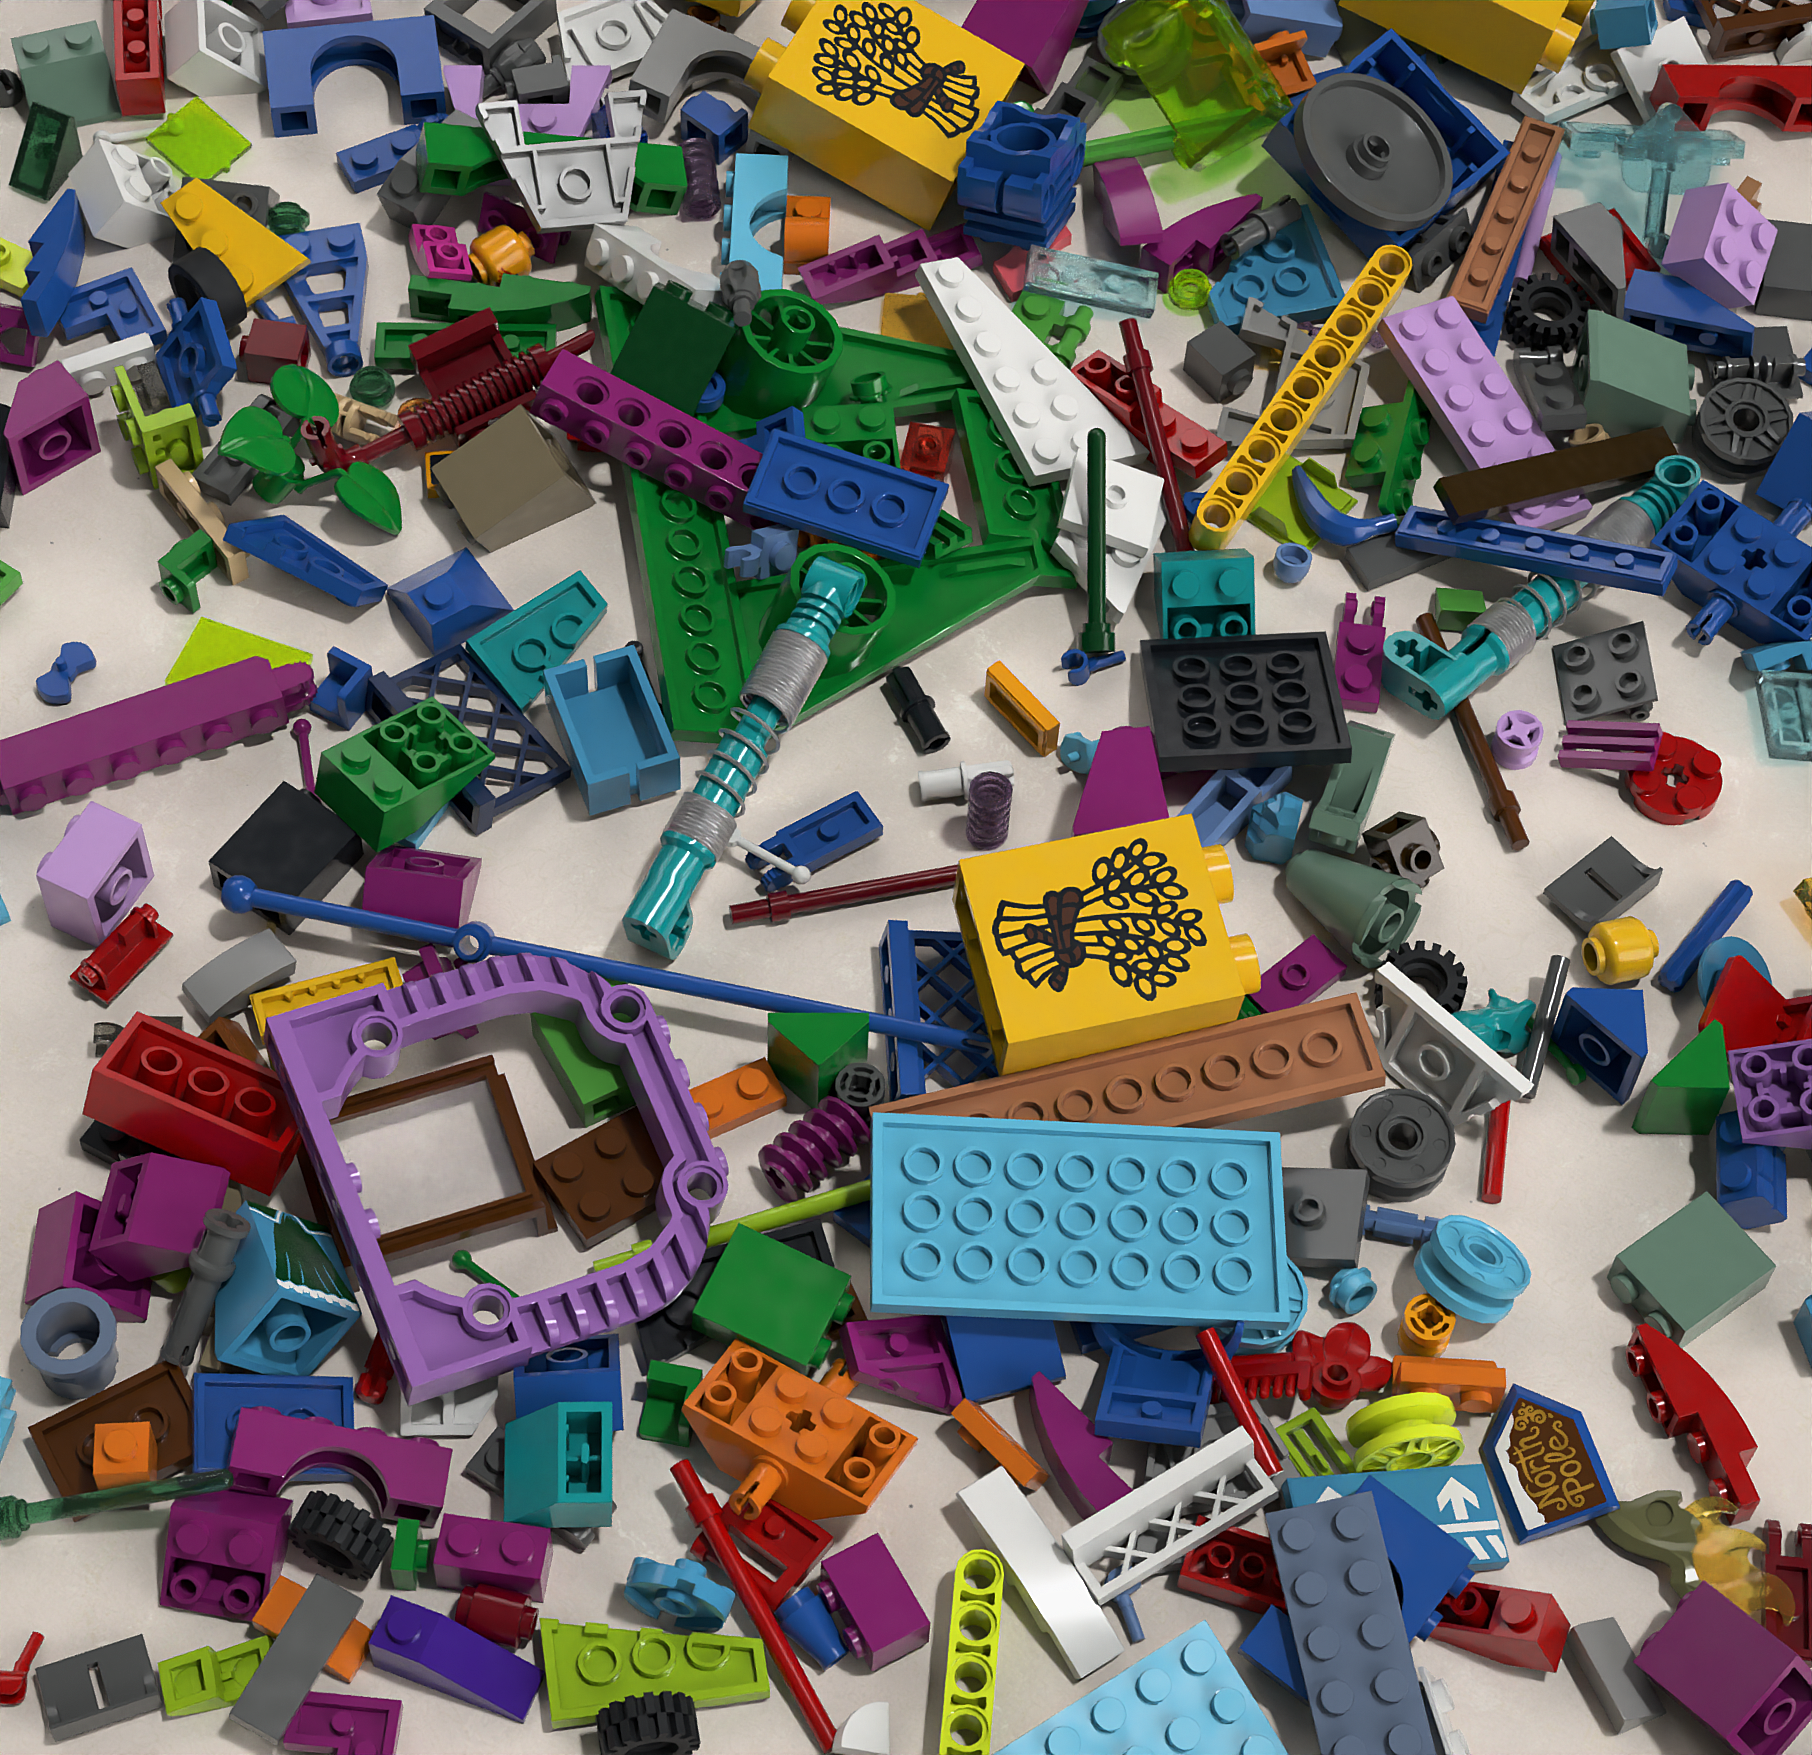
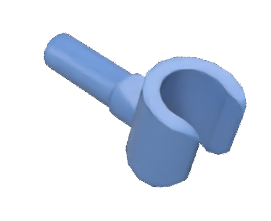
M1123 1564L1109 1573L1104 1584L1121 1575ZM1141 1582L1111 1599L1114 1603L1118 1604L1119 1610L1122 1611L1133 1643L1145 1639L1133 1606L1134 1603L1129 1597L1130 1594L1141 1588Z

